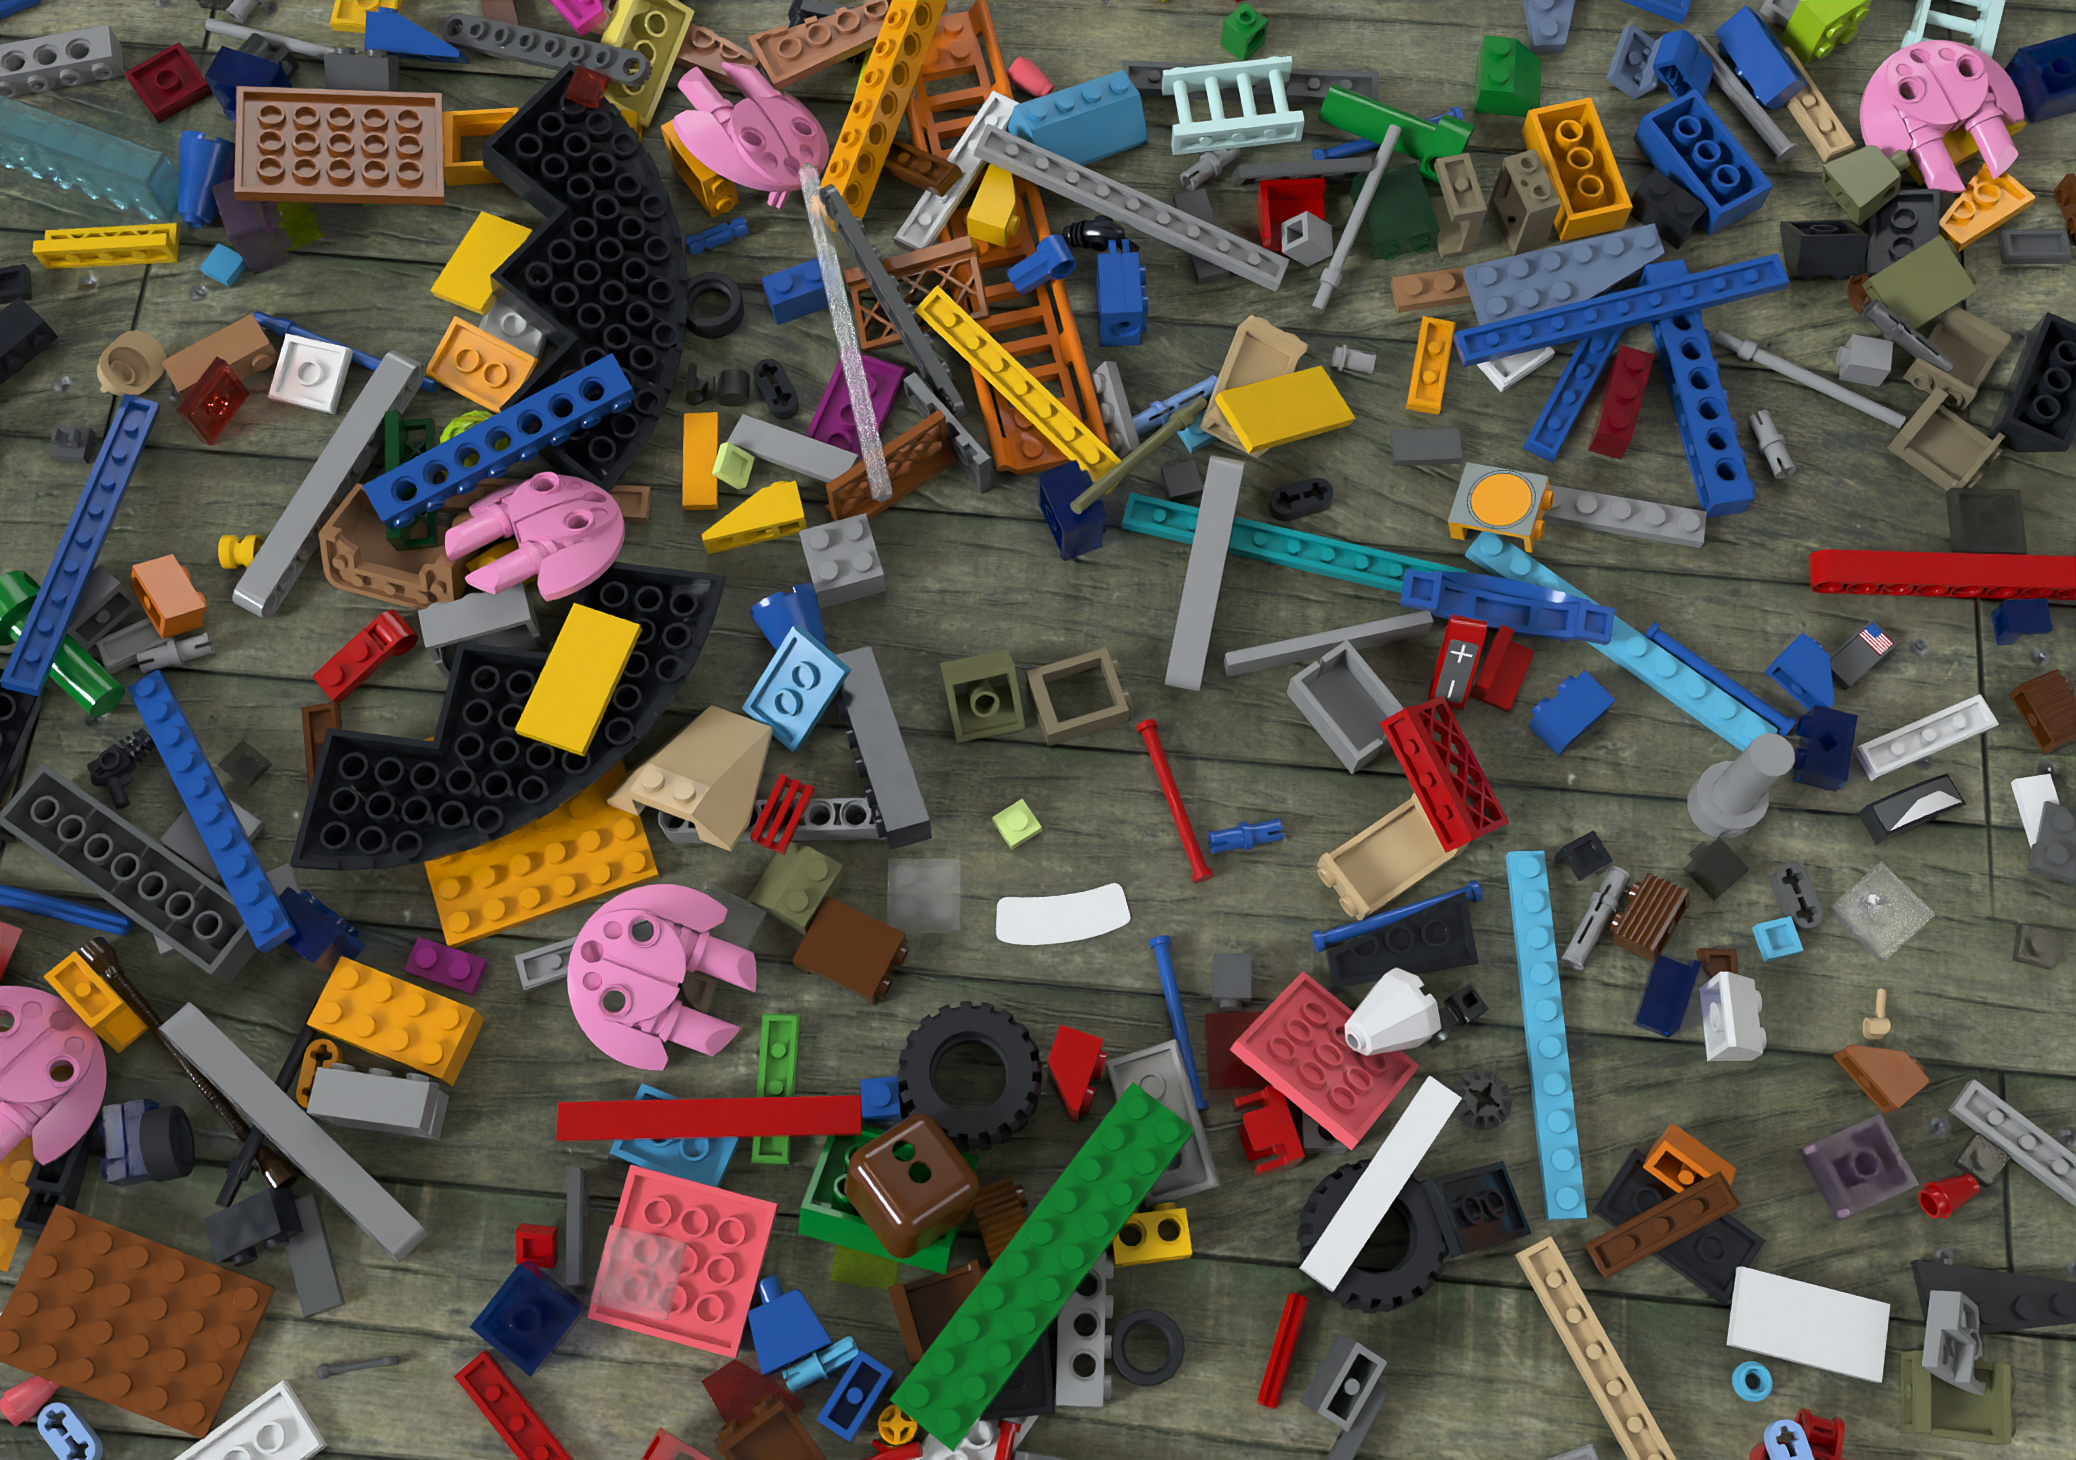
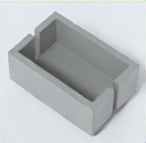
M523 582L496 595L488 592L470 593L462 599L447 603L437 602L431 604L428 608L418 610L425 648L436 662L444 677L450 676L458 642L536 652L547 649L539 613L532 599H530V595Z
M1345 640L1322 656L1320 664L1315 661L1292 677L1287 690V695L1351 774H1354L1375 759L1380 750L1383 753L1392 747L1380 722L1404 708L1348 640Z
M332 1063L331 1069L317 1067L306 1113L320 1118L321 1121L329 1125L439 1140L449 1095L439 1090L438 1083L430 1082L429 1077L424 1075L407 1073L406 1078L401 1079L392 1076L391 1071L369 1068L368 1074L355 1071L354 1066Z

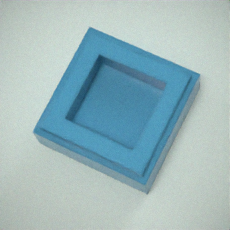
M218 243L199 269L204 275L230 288L249 262L245 256Z

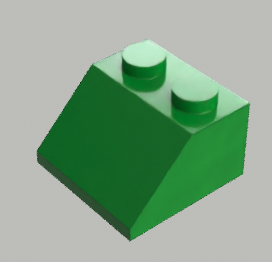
M1484 35L1477 57L1475 113L1527 117L1529 110L1540 108L1542 61L1517 38Z

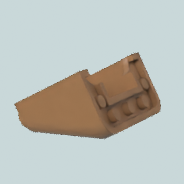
M359 483L353 487L318 533L324 574L333 586L344 591L416 610L428 608L431 604L437 602L447 603L461 599L467 585L465 577L471 574L465 564L478 557L481 547L450 562L445 548L446 531L451 528L437 525L438 547L396 551L386 539V525L381 521L362 484ZM470 512L459 513L453 520L452 528L473 518ZM419 520L410 530V539L428 538V526Z

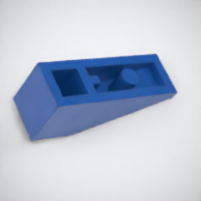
M379 7L378 12L366 11L364 48L366 52L368 48L387 49V55L398 56V59L469 64V57L398 14V10Z

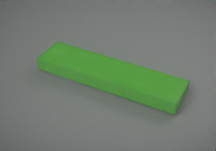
M763 1013L756 1098L795 1097L801 1025L800 1015ZM792 1137L753 1138L751 1163L757 1165L790 1166Z

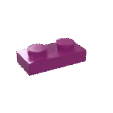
M418 937L403 971L409 975L475 997L489 962L486 959Z

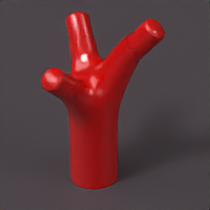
M874 1439L871 1444L880 1453L861 1460H911L922 1457L923 1449L919 1441L900 1446H889Z

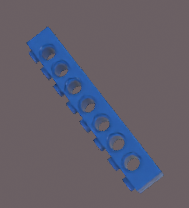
M1684 259L1647 264L1637 280V285L1641 287L1691 275L1692 273L1687 271ZM1701 309L1648 323L1701 509L1707 512L1706 518L1744 513L1755 497V485L1752 479H1748L1745 468L1746 455L1744 450L1739 448L1736 438L1737 424L1734 418L1730 417L1728 411V394L1726 389L1721 387L1719 363L1717 359H1713L1710 349L1711 337L1709 331L1704 329ZM1684 355H1688V356L1692 357L1693 360H1692V359H1688V358L1685 357ZM1692 384H1696L1700 386L1702 389H1697ZM1701 414H1705L1711 419H1706ZM1710 444L1718 446L1720 450L1712 448ZM1718 474L1725 475L1729 481L1722 479Z
M611 353L362 485L381 521L389 529L394 527L396 529L404 528L410 525L415 520L414 517L426 510L427 512H433L440 509L446 504L445 500L456 494L460 496L468 494L476 489L477 483L488 477L490 479L500 477L508 471L510 465L518 461L527 462L532 460L539 454L540 449L550 444L556 446L570 438V433L580 428L589 429L597 425L601 421L600 417L612 411L613 413H618L627 409L632 404L631 401L636 399L635 393L614 355ZM594 389L604 391L602 398L597 401L587 399L589 392ZM564 405L573 407V411L569 416L564 418L556 416L560 407ZM535 421L542 423L539 432L535 434L526 433V428L530 423ZM502 438L511 439V444L507 449L503 451L495 450V444L498 440ZM469 455H480L477 465L469 468L464 467V461ZM448 471V478L445 482L433 484V478L436 473ZM407 488H417L416 496L412 500L402 501V494Z

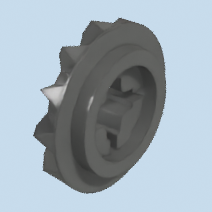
M1479 1069L1464 1074L1456 1082L1452 1092L1462 1099L1454 1111L1458 1118L1467 1126L1478 1130L1493 1129L1501 1125L1510 1115L1513 1097L1510 1094L1508 1083L1504 1082L1496 1072ZM1488 1086V1099L1494 1105L1486 1104L1476 1113L1478 1099L1472 1093L1480 1094Z

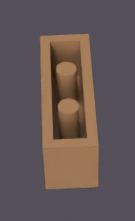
M251 313L161 361L177 391L191 408L197 404L207 402L212 396L228 387L238 385L243 379L254 373L268 369L279 360V356L262 327Z

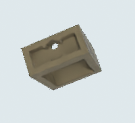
M1536 149L1504 158L1489 203L1515 256L1545 246L1561 202ZM1508 219H1513L1514 223L1508 222Z
M1107 647L1026 671V685L1047 747L1128 722L1129 710L1133 709L1131 696L1127 688L1121 689L1118 678L1122 677L1121 669L1117 658H1110ZM1101 666L1115 706L1058 723L1045 683Z

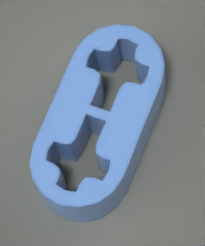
M61 1402L51 1403L40 1412L37 1420L39 1432L60 1460L101 1459L103 1444L74 1405ZM56 1413L66 1414L62 1423L68 1430L67 1433L61 1428H52L56 1422L54 1417ZM72 1440H75L78 1444L89 1445L84 1451L87 1456L86 1459H75L74 1456L78 1453V1448Z
M1789 1419L1775 1420L1769 1423L1764 1432V1442L1770 1460H1814L1806 1435L1799 1424ZM1780 1427H1782L1784 1432H1791L1793 1435V1440L1788 1442L1792 1456H1790L1785 1444H1778L1776 1441V1437L1781 1435Z

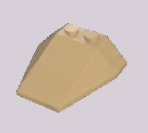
M711 705L626 772L608 797L607 803L637 816L648 805L694 823L700 840L731 852L750 824L773 729L771 726Z

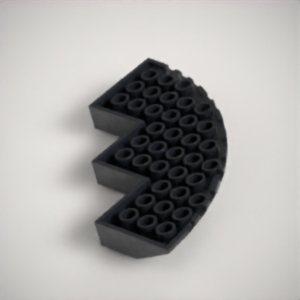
M569 62L481 146L484 168L548 218L490 275L492 293L560 347L499 409L502 412L612 353L630 383L636 399L631 401L632 404L627 409L618 413H613L612 411L600 417L601 421L597 425L589 429L580 428L570 433V438L556 446L550 444L539 450V455L555 468L569 476L591 482L609 493L632 466L648 441L672 391L683 351L688 312L687 267L682 247L681 231L676 214L674 215L670 195L659 177V171L651 154L646 152L639 141V136L633 127L631 128L621 116L620 110L601 93V89L573 63ZM594 389L589 392L587 399L597 401L602 398L604 391ZM570 405L560 407L556 416L561 418L569 416L573 411V407ZM538 421L530 423L526 428V433L535 434L539 432L542 423Z
M613 562L599 578L579 590L576 604L640 624L642 628L585 757L519 735L515 731L550 653L458 642L434 741L327 728L290 866L292 868L349 871L393 868L437 860L490 843L532 824L569 802L610 771L647 734L674 700L695 665L714 623L726 576Z

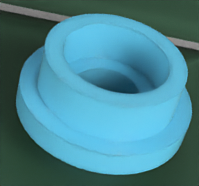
M1755 1361L1743 1362L1735 1368L1732 1374V1385L1735 1392L1746 1401H1762L1772 1391V1376L1769 1370L1761 1363ZM1748 1374L1753 1375L1757 1380V1385L1754 1389H1750L1746 1385L1745 1379Z

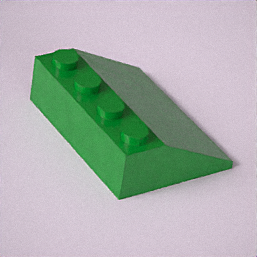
M862 1125V1135L827 1136L800 1207L798 1234L946 1275L961 1223L912 1257L905 1259L896 1258L887 1252L845 1194L844 1184L852 1155L859 1148L886 1131ZM908 1143L892 1154L897 1160L907 1162L915 1156V1150ZM959 1151L975 1172L979 1156ZM914 1164L908 1170L909 1177L916 1183H926L931 1178V1171L924 1164Z

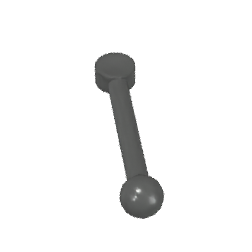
M398 1356L336 1366L323 1363L318 1366L316 1374L320 1379H327L331 1374L394 1366L399 1364Z

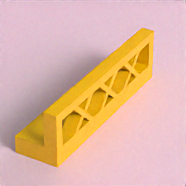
M177 223L45 230V240L33 241L32 252L46 270L178 262L180 227Z

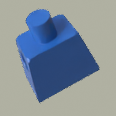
M777 1275L765 1278L756 1284V1289L763 1305L750 1310L748 1317L762 1375L768 1377L812 1356L813 1351L817 1350L820 1352L834 1344L829 1333L799 1289L784 1294Z

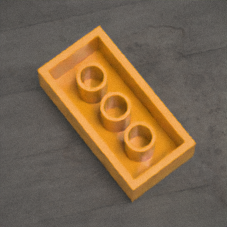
M1589 97L1529 110L1521 135L1527 151L1536 149L1561 202L1554 221L1560 241L1622 229L1633 206L1592 98Z
M341 956L307 1025L321 1034L453 1087L485 1018L471 1007Z

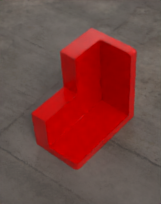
M1325 178L1260 180L1257 196V215L1261 247L1285 258H1291L1282 253L1281 223L1305 211L1310 212L1325 222L1323 203L1326 187Z

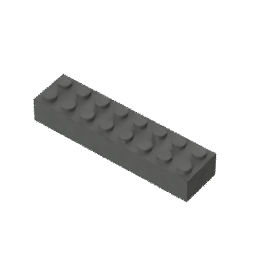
M45 763L38 767L0 812L1 826L227 986L232 983L258 950L229 892Z

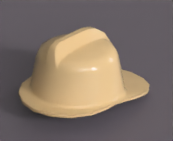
M139 330L127 331L120 335L99 357L97 376L102 384L100 391L102 393L109 391L117 396H124V394L139 395L145 392L165 371L161 361L167 359L159 341L150 334Z

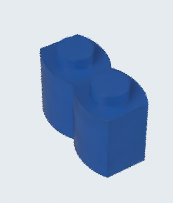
M1682 29L1663 34L1653 63V70L1663 83L1669 85V92L1674 99L1694 89L1705 99L1714 72V66L1709 57L1699 51V45L1694 36Z

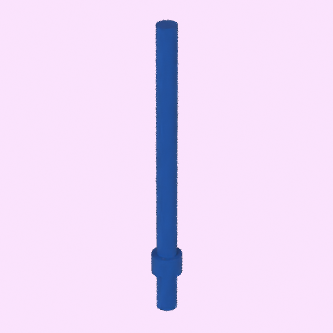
M260 311L254 313V317L260 326L274 331L276 336L285 339L286 334L348 347L353 351L351 362L374 371L382 361L380 358L298 327L297 323L284 317L278 319ZM425 376L419 389L434 393L437 388V382Z

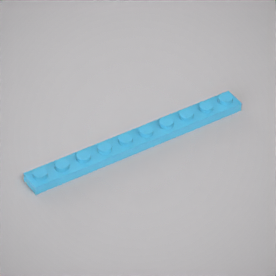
M1482 531L1465 554V557L1492 576L1546 587L1587 599L1592 604L1599 605L1499 534ZM1615 615L1611 642L1609 644L1602 645L1587 642L1742 752L1759 735L1766 733L1775 734L1778 730Z
M1544 850L1508 852L1506 854V865L1546 1221L1583 1220L1587 1218L1545 852Z

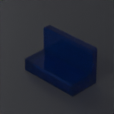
M1662 955L1656 963L1653 962L1633 1025L1666 1038L1677 1032L1681 1027L1701 962L1693 959L1689 964L1685 965Z

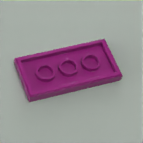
M844 348L805 436L857 454L861 461L874 452L904 383L903 379L907 376V368Z

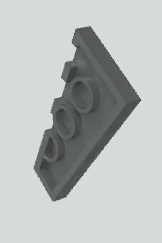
M915 372L904 378L905 395L923 419L939 409L946 416L948 447L956 456L957 464L978 492L983 494L991 489L993 468L990 456L958 422L948 407L943 405L936 397L932 386L926 380L922 381Z

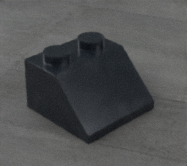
M1847 220L1780 222L1785 265L1789 271L1797 276V279L1812 281L1816 280L1817 276L1829 275L1832 279L1847 280L1850 279V275H1863L1868 234Z

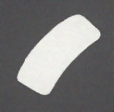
M1116 883L1089 891L1060 896L1004 897L997 904L996 935L1003 942L1019 945L1071 942L1095 937L1120 928L1130 921V913L1123 889Z

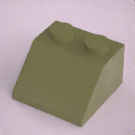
M1009 649L940 663L956 743L1026 729L1015 665Z
M791 842L785 855L777 852L746 901L805 936L826 896L834 898L847 876L843 865L811 847Z

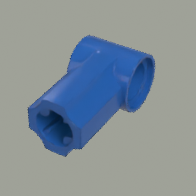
M1053 234L1045 237L1037 245V252L1007 270L1010 281L1021 296H1024L1051 278L1053 280L1063 279L1075 271L1077 263L1062 235Z

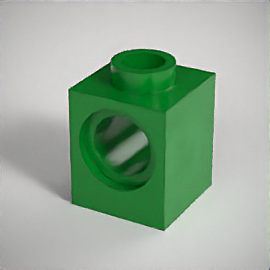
M1244 2L1223 21L1220 45L1239 60L1247 61L1265 44L1268 19Z

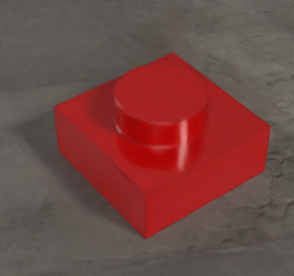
M520 1223L515 1230L516 1265L553 1269L558 1262V1228Z

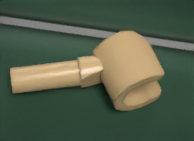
M1885 989L1877 990L1875 1018L1866 1017L1863 1021V1034L1866 1039H1882L1891 1028L1890 1021L1886 1018L1885 1012L1887 990Z

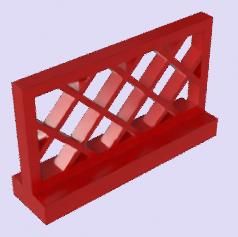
M1444 695L1416 706L1412 705L1404 708L1380 722L1445 853L1509 823ZM1435 708L1442 720V723L1434 718ZM1433 731L1441 735V743L1432 738ZM1451 743L1455 745L1458 755L1450 750ZM1449 763L1457 767V775L1449 771ZM1467 774L1471 776L1475 787L1467 783ZM1466 795L1474 799L1473 808L1466 804ZM1484 807L1488 809L1493 821L1484 815Z

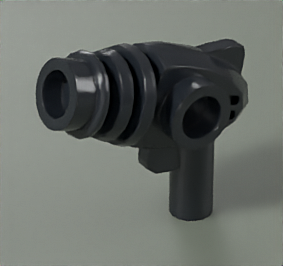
M1098 215L1094 220H1083L1066 225L1062 232L1067 245L1072 247L1078 246L1084 249L1091 248L1100 252L1108 249V240H1116V247L1121 249L1122 239H1128L1125 237L1124 228L1115 223L1112 218L1104 215ZM1129 240L1130 253L1139 252L1140 247Z
M143 728L137 732H132L135 739H132L130 736L125 737L129 744L123 739L119 740V743L124 747L123 749L114 744L103 751L99 758L87 764L91 783L98 787L107 786L116 809H123L130 805L124 787L133 781L131 772L137 768L133 759L135 758L141 764L143 760L138 754L140 753L143 757H146L147 753L144 749L146 748L151 752L152 747L155 746L152 737Z

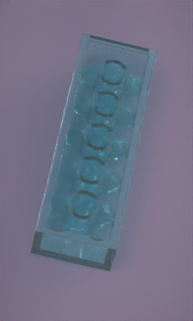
M0 96V164L10 169H14V167L23 169L38 179L43 177L51 179L65 189H71V187L79 189L93 199L104 198L121 209L127 210L132 208L149 219L157 220V218L172 222L178 212L179 174L166 154Z

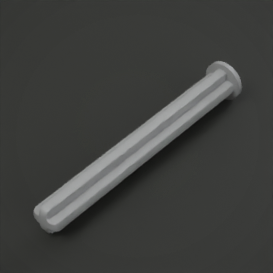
M1701 34L1694 35L1699 45V51L1706 54L1713 63L1714 72L1712 78L1776 155L1775 162L1781 164L1791 158L1797 152L1799 145L1797 143L1791 144Z

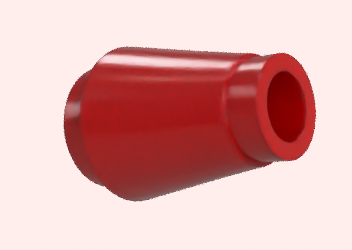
M1966 1173L1926 1183L1918 1193V1200L1921 1208L1929 1217L1933 1219L1939 1217L1946 1219L1974 1196L1978 1195L1980 1188L1976 1179Z

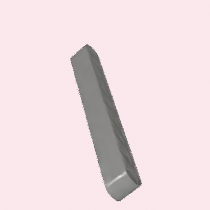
M391 350L384 356L238 582L232 596L234 604L264 619H268L275 614L319 546L318 533L353 487L359 483L384 444L385 411L398 410L402 415L421 386L426 375V366L423 363L396 350Z
M188 1002L158 1028L162 1035L397 1263H400L428 1236L426 1230L192 1003Z

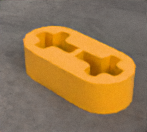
M327 1039L313 1041L304 1053L296 1089V1098L298 1103L306 1109L310 1100L308 1092L312 1091L317 1067H321V1062L316 1060L317 1054H323L325 1048L327 1052L332 1054L331 1060H324L322 1068L331 1069L332 1063H343L341 1048Z

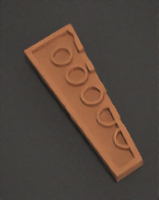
M601 0L607 19L592 28L591 32L603 36L617 0ZM692 23L688 27L674 62L689 69L698 67L704 75L734 86L735 84L721 68L723 62L754 66L760 71L762 66L755 55L725 38H720L716 33L704 26L697 27Z
M865 0L863 6L853 9L842 7L836 9L833 15L817 19L816 16L804 19V24L791 28L783 25L748 37V40L774 90L779 91L873 47L892 0ZM947 2L945 4L942 14L948 12Z

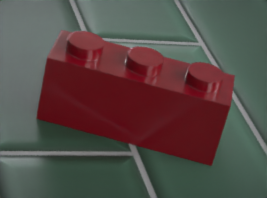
M1621 345L1611 365L1589 444V451L1621 460L1632 439L1654 354Z

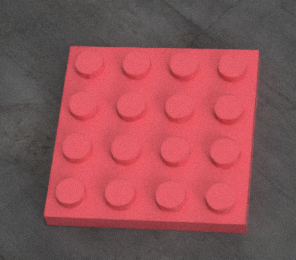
M1302 971L1236 1040L1230 1050L1352 1151L1420 1065L1401 1050L1366 1056L1351 1049L1345 1039L1344 1024L1354 1012Z
M630 1165L587 1318L731 1358H737L779 1203L648 1168Z

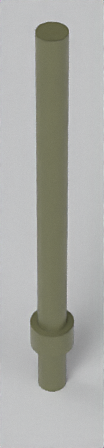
M1199 396L1188 406L1180 407L1170 416V421L1070 504L1073 512L1081 514L1178 431L1186 430L1193 424L1194 417L1208 406L1206 399Z

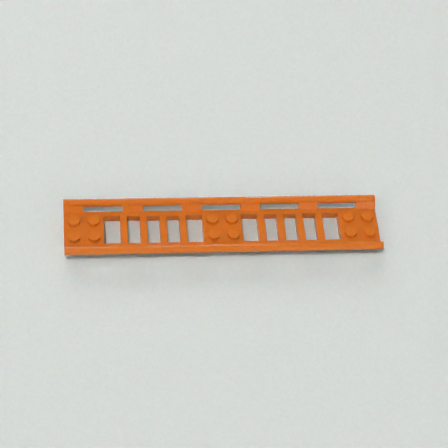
M976 0L968 11L940 17L914 84L917 100L914 99L912 91L904 110L913 146L928 152L924 132L928 138L931 154L947 160L954 148L942 150L939 140L963 135L976 115L935 123L932 113L985 103L992 91H996L1014 100L986 0ZM982 35L996 81L992 87L978 40ZM976 73L978 87L930 97L927 96L924 82ZM987 170L980 172L968 191L980 188ZM1012 173L1016 216L1020 217L1019 227L1015 236L1010 235L1005 247L973 238L979 245L981 270L1018 263L1037 252L1022 201L1026 195L1039 241L1051 235L1037 184ZM971 207L958 210L956 208L950 217L949 223L954 239L968 236L967 216ZM947 223L937 237L938 244L951 241ZM971 263L959 266L953 278L966 285L973 274ZM1050 279L1064 329L1060 335L1045 283L1024 295L1036 294L1039 306L990 316L991 318L977 321L989 335L997 331L1043 322L1046 334L1000 345L1013 358L1051 350L1054 363L1026 370L1040 383L1059 379L1063 397L1057 398V400L1100 441L1109 447L1064 279ZM949 282L952 298L955 302L963 289ZM1012 282L985 287L988 303L1021 297ZM975 284L972 287V290L976 291ZM968 293L966 298L970 300L972 311H980L978 298ZM965 298L960 307L969 314L970 311L967 299ZM970 364L997 471L1007 470L1019 476L1074 464L1017 408L1009 409L1007 399L992 385L1005 438L1002 437L989 388L991 383ZM1072 364L1074 365L1088 419L1084 422L1068 369Z

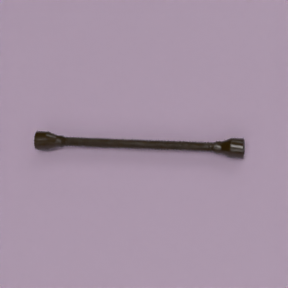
M96 937L88 941L80 949L79 955L96 973L102 975L108 983H112L119 993L122 994V997L130 1004V1007L144 1021V1024L152 1031L153 1035L161 1042V1045L175 1059V1062L189 1076L192 1083L206 1097V1100L212 1104L215 1111L229 1125L232 1132H235V1135L244 1145L251 1128L234 1110V1107L231 1106L225 1096L162 1035L158 1028L164 1024L163 1021L152 1010V1007L144 1000V997L141 996L133 984L130 983V980L127 979L125 971L119 965L114 948L104 937ZM263 1143L261 1144L254 1162L258 1165L262 1181L268 1188H290L298 1180L299 1174L287 1160L274 1154L268 1146L263 1145Z

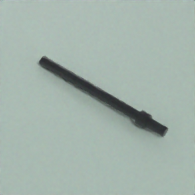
M320 996L317 997L275 1081V1084L285 1094H287L303 1061L307 1047L312 1043L317 1033L315 1029L307 1025V1022ZM253 1125L237 1159H232L225 1173L228 1177L215 1202L217 1206L225 1209L230 1207L242 1183L248 1181L254 1169L251 1164L266 1136L255 1125Z

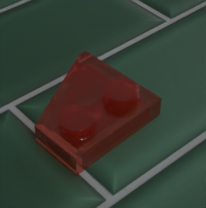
M736 1359L701 1381L725 1423L734 1418L741 1421L752 1412L750 1407L768 1393L773 1397L780 1391L795 1414L807 1408L804 1401Z

